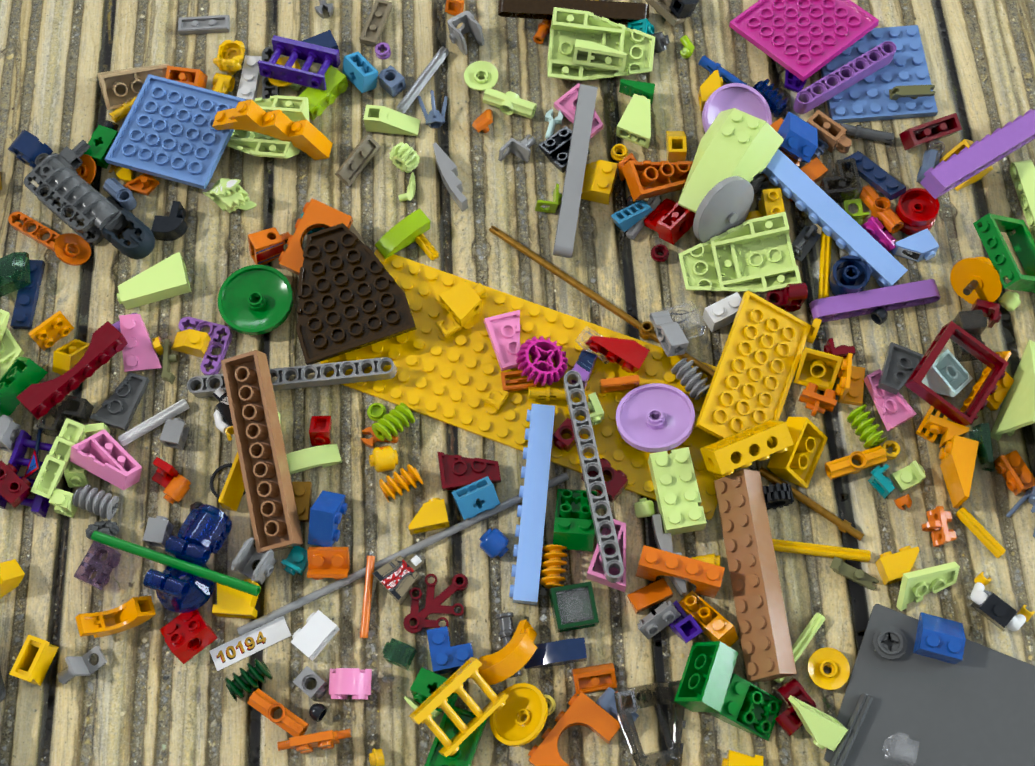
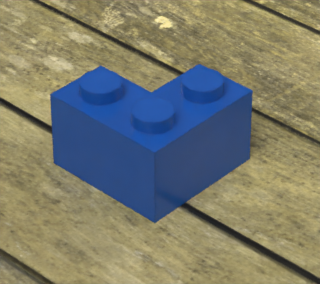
M328 491L321 492L310 509L308 544L332 547L335 541L338 542L340 537L338 524L341 522L342 515L346 514L348 506L345 503L346 495Z
M447 626L426 630L434 673L441 675L456 672L469 658L474 657L471 643L451 646Z

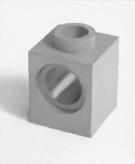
M166 418L160 441L165 447L183 450L190 428L183 419L174 418L172 420Z
M163 516L149 517L143 541L149 546L168 548L174 525L168 518Z
M308 666L293 681L313 701L317 698H322L327 692L326 687L328 684ZM311 680H316L317 686L313 690H308V683Z

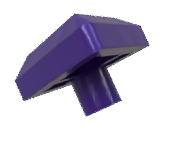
M785 69L784 88L798 93L803 89L807 79L803 82Z

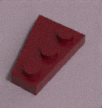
M437 452L443 491L460 489L487 476L492 483L501 482L498 461L481 458L473 459L462 457V455H448L443 452Z

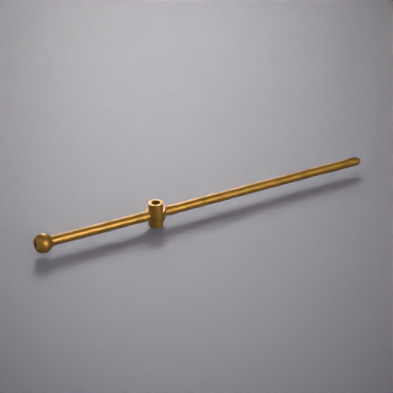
M491 226L489 228L491 233L638 329L639 335L643 340L651 338L660 344L651 322H639L497 227ZM686 352L685 354L677 355L682 359L687 358V362L693 360L692 366H698V370L713 379L714 370Z

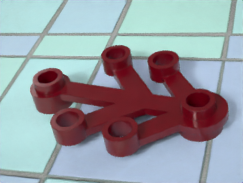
M428 574L425 577L427 585L425 608L420 612L419 600L422 597V591L418 587H413L409 592L411 611L404 618L403 622L406 631L415 634L420 632L422 628H440V621H445L447 628L449 627V622L445 617H440L437 620L425 619L430 614L462 616L464 614L462 604L456 603L453 606H443L441 604L456 591L467 589L468 579L464 574L455 575L452 579V584L435 599V586L438 580L436 575ZM430 577L435 578L434 583L430 584L428 583V579ZM459 578L464 580L461 585L456 583ZM414 591L420 592L418 597H413L412 593ZM456 607L462 608V611L460 613H455L454 609ZM413 619L417 620L415 626L410 625V621Z

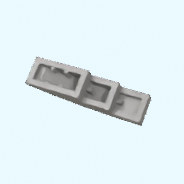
M435 142L433 149L439 173L450 196L463 212L468 208L467 198L462 194L463 187L462 182L457 177V166Z
M661 514L652 515L651 523L657 549L674 553L671 533L663 534ZM676 552L674 554L682 555V552ZM669 576L680 597H685L687 593L685 580Z

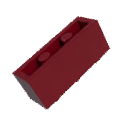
M953 113L909 128L900 133L899 136L906 151L950 136L962 130L957 114Z

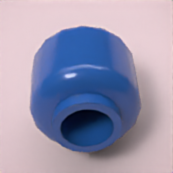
M489 528L479 539L481 541L480 548L490 558H495L497 555L501 558L509 550L506 547L509 539L497 528L493 530Z

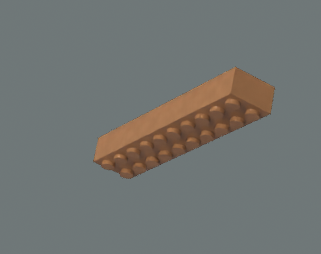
M254 350L221 360L257 553L265 554L270 549L275 552L302 545L304 543L267 355Z
M741 469L715 480L714 483L748 682H767L795 675L797 672L760 471Z

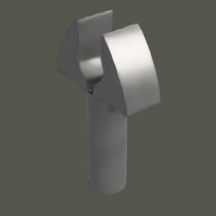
M319 0L320 5L315 7L316 13L324 19L323 11L326 9L331 17L334 11L333 3L327 4L326 0Z

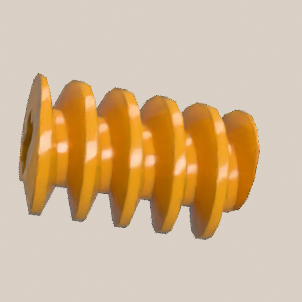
M408 464L407 471L400 468L401 475L395 471L393 472V479L389 475L386 476V483L382 479L379 480V486L388 503L389 496L394 500L396 499V492L400 496H403L402 489L410 492L409 485L416 489L417 481L422 485L424 484L415 467Z
M551 544L542 548L545 554L542 555L544 562L541 563V568L544 570L540 572L543 577L540 579V584L543 587L550 589L564 586L560 582L565 581L566 578L560 576V574L566 573V569L561 568V566L567 565V562L561 559L568 556L567 553L562 552L567 547Z

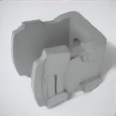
M464 11L447 21L450 40L453 44H457L463 55L468 54L466 41L463 36L468 32L475 37L480 47L484 45L482 26L476 19L474 20V16L469 11ZM459 23H463L460 28H456Z
M250 538L244 542L243 547L233 559L231 569L239 571L262 585L265 579L273 572L277 560L273 558L274 553L272 549L265 554L257 553L254 547V538ZM256 561H260L256 569L253 570V564Z

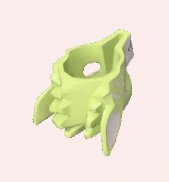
M220 178L217 183L211 182L206 190L202 191L205 196L213 200L223 211L226 210L229 213L236 211V209L247 211L257 206L256 203L250 201L248 193L239 185L241 180Z

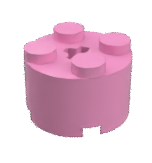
M331 668L329 674V695H331V699H348V695H352V699L368 700V695H371L372 669Z

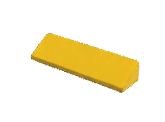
M238 452L218 499L222 508L231 511L238 509L245 490Z

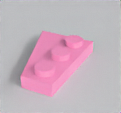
M580 83L576 84L554 102V107L558 111L560 110L572 123H574ZM595 109L590 139L603 129V123Z
M520 310L484 318V324L501 371L518 367L519 364L516 363V359L518 358L517 352L520 350Z
M119 315L120 331L128 343L122 350L124 372L162 369L163 365L152 345L141 315Z
M878 369L867 375L863 380L888 432L910 420L917 413L899 392L895 395L878 388L882 372Z

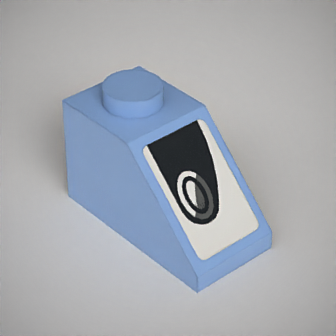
M927 228L895 242L894 245L896 247L891 252L894 255L919 262L924 259L930 260L933 258L939 245Z

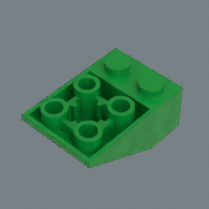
M557 489L553 544L565 546L568 550L593 551L595 529L587 492L585 490ZM597 491L591 492L594 496H597Z
M732 673L721 712L707 713L721 721L769 741L776 722L775 719L779 714L783 701Z

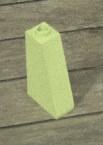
M180 252L171 255L118 285L119 293H117V299L119 304H123L128 310L192 292L185 261Z

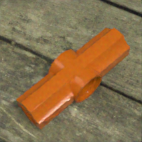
M864 186L858 192V197L870 209L871 216L877 217L890 233L894 234L904 226V222L890 207V200L881 197L872 186Z
M259 688L249 697L248 705L293 737L302 736L307 731L309 726L307 722ZM277 709H282V716L279 719H274V712Z

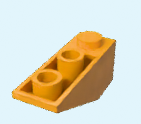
M693 590L678 602L687 615L691 614L710 641H721L730 647L739 639L734 625Z

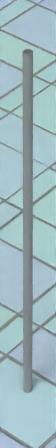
M565 472L548 481V489L569 480L567 473ZM519 495L512 497L495 506L492 510L483 511L474 518L466 519L375 562L374 571L397 556L405 558L522 502L523 498L519 497ZM366 567L348 575L347 578L335 581L237 628L239 635L241 636L365 577Z

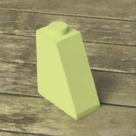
M633 95L617 125V137L647 149L649 148L651 139L650 99L642 95Z

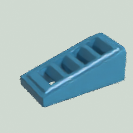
M641 200L612 214L611 218L623 232H626L653 209L644 200Z

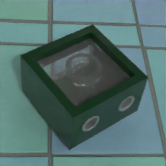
M591 581L550 588L549 596L556 633L598 625L599 619Z

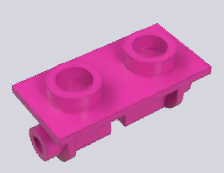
M871 216L867 219L866 223L861 225L887 251L896 247L894 245L896 239L887 230L882 231L884 226L877 217Z

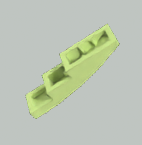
M66 418L59 436H56L49 454L44 459L30 492L48 499L51 498L54 489L59 484L70 462L71 447L79 443L86 425Z

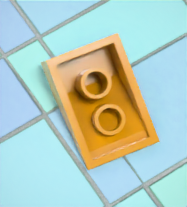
M954 435L950 441H947L945 447H942L939 452V459H941L940 468L952 506L956 509L969 498L979 441Z

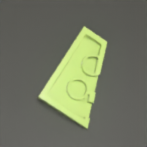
M956 562L904 573L896 607L903 611L907 609V604L913 601L916 603L922 601L924 595L930 592L937 593L955 584L960 566Z

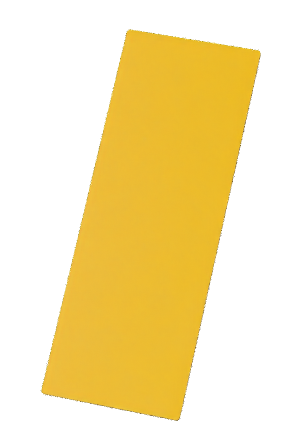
M377 249L375 250L374 254L405 293L416 330L321 361L320 364L388 357L392 359L397 368V374L391 379L341 385L395 405L404 403L411 411L523 452L524 447H528V440H524L525 428H530V421H526L527 409L531 410L532 404L555 406L553 434L567 417L570 419L567 400L545 401V399H528V390L509 392V396L500 410L482 400L487 393L503 390L501 372L519 371L518 367L501 371L484 324V318L520 310V346L526 340H531L534 336L537 339L543 336L544 340L550 337L551 342L557 340L556 345L562 346L561 351L566 352L565 357L568 358L565 374L574 368L583 349L597 354L596 363L584 389L585 396L588 402V395L596 392L603 408L604 419L601 423L592 426L599 458H605L610 462L612 468L616 471H622L627 476L628 484L625 490L657 501L648 464L649 454L656 452L638 450L624 441L617 429L616 410L622 398L631 390L600 393V379L639 375V386L652 383L667 384L678 388L689 397L695 411L694 428L687 440L674 449L689 447L702 501L700 506H703L706 520L713 518L718 504L714 481L725 476L707 471L700 448L721 439L695 426L706 395L698 400H694L695 398L690 397V392L685 390V386L680 384L681 380L676 379V374H672L671 369L682 358L677 355L667 357L663 348L487 286H484L486 293L480 296L482 308L465 326L461 327L460 331L446 339L435 322L442 319L453 322L455 319L440 303L439 294L462 282H467L471 288L475 287L478 283L395 254L385 259ZM591 336L636 341L650 351L640 369L633 374L624 371L619 364L608 361L603 354L592 351L585 343ZM529 354V360L531 363H533L531 355ZM702 362L712 370L716 371V366ZM386 365L383 368V371H389L391 369V365ZM367 367L364 373H370L372 367ZM348 369L345 375L352 374L353 369ZM329 371L326 377L333 376L334 371ZM703 374L700 379H708L705 384L706 386L711 384L712 378ZM527 376L511 377V378H505V380H512V379H517V378H528V377H527ZM564 376L558 382H553L550 388H564ZM575 397L572 401L578 403L581 399ZM577 416L576 419L578 421L585 420V417ZM568 433L562 435V438L564 439H570L572 437ZM583 434L581 439H588L589 435ZM552 437L550 462L582 473L576 444L569 452L564 449L560 450L554 445ZM586 452L583 454L586 458H592L594 456L590 452ZM603 475L604 481L611 480L610 476Z

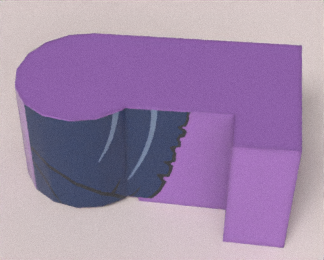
M583 349L572 370L580 373L585 389L596 363L597 354ZM569 380V383L574 385L577 381Z

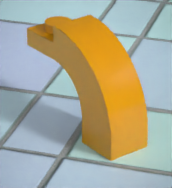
M151 596L133 597L117 608L103 612L83 613L75 618L80 637L94 635V638L134 628L151 619L156 613Z
M527 619L519 622L512 639L505 647L493 654L479 658L482 665L478 668V673L488 685L500 683L514 675L535 653L537 646L534 644L537 633Z

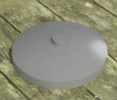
M732 176L719 182L707 193L694 217L693 231L697 239L705 243L710 238L718 236L728 229L737 227L745 221L754 200L753 187L747 180L740 176Z

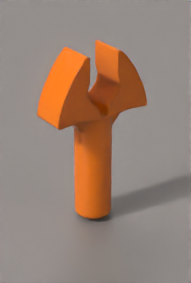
M372 426L362 430L363 434L373 436L370 439L361 438V441L370 448H373L374 443L377 441L398 442V436L394 437L392 435V441L390 442L386 439L384 441L379 440L374 434Z

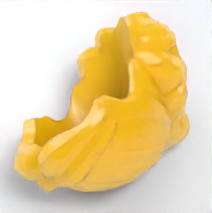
M225 40L219 45L217 58L213 59V63L219 67L220 71L233 76L242 69L241 64L244 61L245 55L244 43L238 40L234 42Z

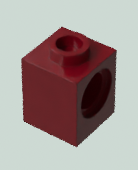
M568 417L553 434L554 445L558 449H564L567 452L576 444L571 419ZM568 433L572 437L570 439H564L562 438V435Z

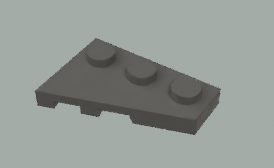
M891 342L887 349L878 388L896 395L905 385L924 355Z
M130 372L115 389V393L108 400H105L101 404L102 407L89 418L92 421L127 431L150 380L147 377Z

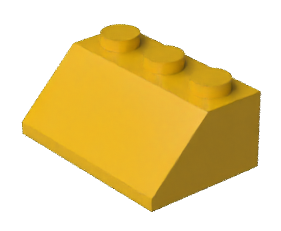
M788 416L786 424L794 445L787 447L788 450L785 452L773 453L767 468L777 477L807 489L828 437L807 417Z

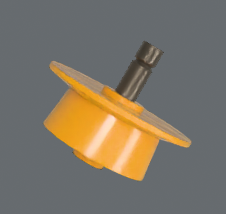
M965 258L958 261L951 270L950 281L954 291L970 304H974L977 298L994 302L1002 292L1000 275L989 258Z

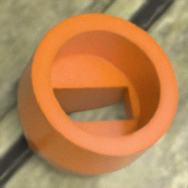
M909 494L894 500L896 506L901 510H906L905 504L908 508L912 506Z

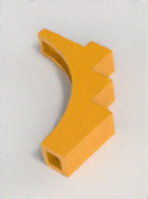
M252 99L238 102L236 108L217 111L212 125L216 130L252 131L282 141H289L294 147L305 152L314 160L328 159L333 143L307 119L293 122L281 110L265 112Z

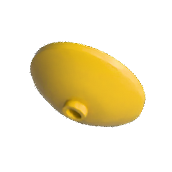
M517 683L502 691L509 696L505 700L506 704L500 710H495L490 715V727L493 735L501 743L512 747L522 746L534 740L542 731L548 715V705L544 694L534 685Z

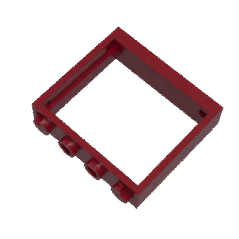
M951 321L941 328L904 386L953 422L963 426L972 425L979 417L977 415L979 410H982L987 405L988 400L986 399L997 389L996 383L998 380L1005 376V369L1009 363ZM949 339L992 369L965 413H962L921 382Z

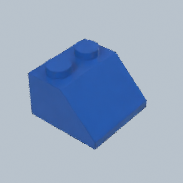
M788 112L777 132L784 138L779 150L797 161L809 163L818 147V129L793 113Z
M921 612L913 653L957 664L963 660L966 641L963 623Z

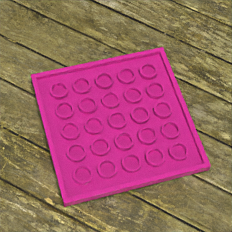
M759 0L730 21L729 27L804 82L878 26L879 20L851 0Z

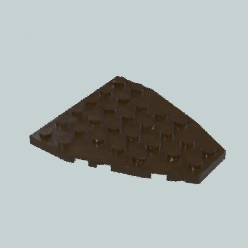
M341 223L307 235V246L303 254V266L299 272V307H297L298 324H296V332L306 365H312L416 330L405 293L372 250L363 244L347 226Z

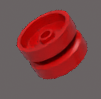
M922 188L908 189L906 193L902 194L898 199L895 213L904 222V226L900 231L907 235L916 234L927 228L930 231L939 212L940 204L938 198L934 199L926 189Z

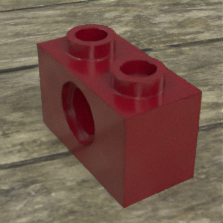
M602 458L600 463L603 475L611 477V480L605 481L608 499L613 503L626 488L628 479L622 471H616L611 467L608 460ZM589 471L587 473L590 477H596L598 475V473L595 471Z

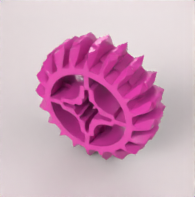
M534 336L531 340H526L520 346V350L517 352L518 358L516 363L519 364L518 370L523 371L521 373L522 376L528 377L527 382L533 380L534 385L540 382L541 386H544L546 383L550 386L553 382H558L564 376L568 366L566 365L568 358L565 357L566 352L561 351L562 346L556 345L557 340L551 342L550 337L544 340L543 336L539 337V339ZM529 354L531 355L533 363H531L529 360Z

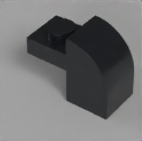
M672 0L669 8L677 18H688L693 14L699 0Z
M173 201L169 217L155 215L151 231L156 240L173 241L182 237L187 231L188 226L184 220L186 210L180 201Z

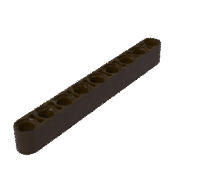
M498 0V15L501 17L552 20L553 9L557 7L589 11L596 16L605 17L617 24L628 25V22L645 18L649 21V5L645 3L599 0Z

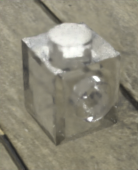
M896 732V735L893 734L884 741V758L909 766L916 764L920 742L909 739L907 734Z

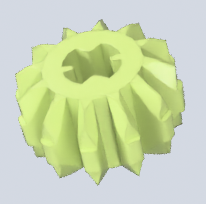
M400 142L389 153V158L393 161L392 164L402 172H412L420 162L417 151H414L413 147H410L407 143Z

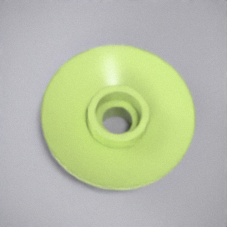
M476 61L470 64L464 72L465 83L476 91H485L486 88L494 87L499 77L497 68L487 61Z

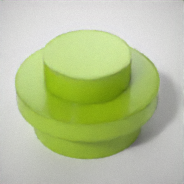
M373 403L367 409L369 419L375 422L383 418L387 413L385 406L381 403Z

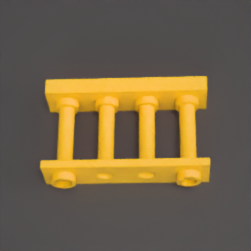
M474 657L469 658L409 715L414 723L418 725L425 723L444 745L439 750V753L445 757L454 755L459 750V745L495 710H500L506 704L505 700L509 697L506 693L500 692L497 695L478 673V668L482 664ZM472 678L491 700L483 709L476 704L463 688V682L466 679ZM452 693H457L474 713L475 717L469 723L465 724L447 703V697ZM436 708H441L460 730L451 740L431 718V713Z

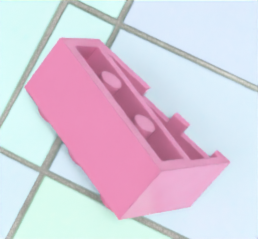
M105 429L71 447L70 462L122 490L140 481L142 466Z
M613 519L624 566L622 579L619 582L611 583L605 578L598 543L588 568L586 579L625 592L626 523ZM603 528L601 532L602 535H609L611 533L607 528ZM606 548L604 552L607 555H613L615 550L613 548ZM615 567L608 570L611 575H618L620 573Z

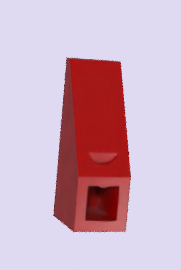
M591 336L585 343L592 351L603 354L608 361L619 364L624 371L633 374L640 369L650 351L636 341Z

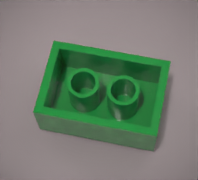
M721 641L693 642L674 701L692 712L720 713L739 652Z

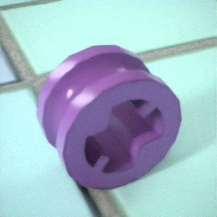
M385 42L378 43L375 46L376 56L382 60L389 58L391 55L390 46Z

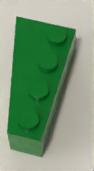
M19 356L1 377L0 417L2 415H11L20 404L16 397L31 384L39 383L48 373L30 358Z

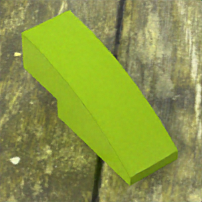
M419 208L392 227L379 239L375 247L386 259L414 243L417 236L430 229L431 221Z

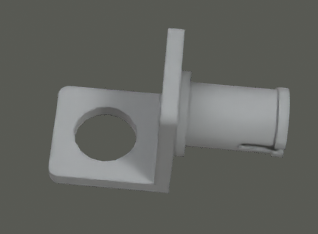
M530 134L526 135L521 142L511 138L500 148L498 160L501 162L512 152L525 162H529L531 154L529 148L535 144V138L531 137Z
M95 646L83 656L66 657L65 661L68 667L57 674V679L60 683L67 684L75 676H90L104 666L107 660L100 646ZM94 653L99 656V662L95 666L90 661Z

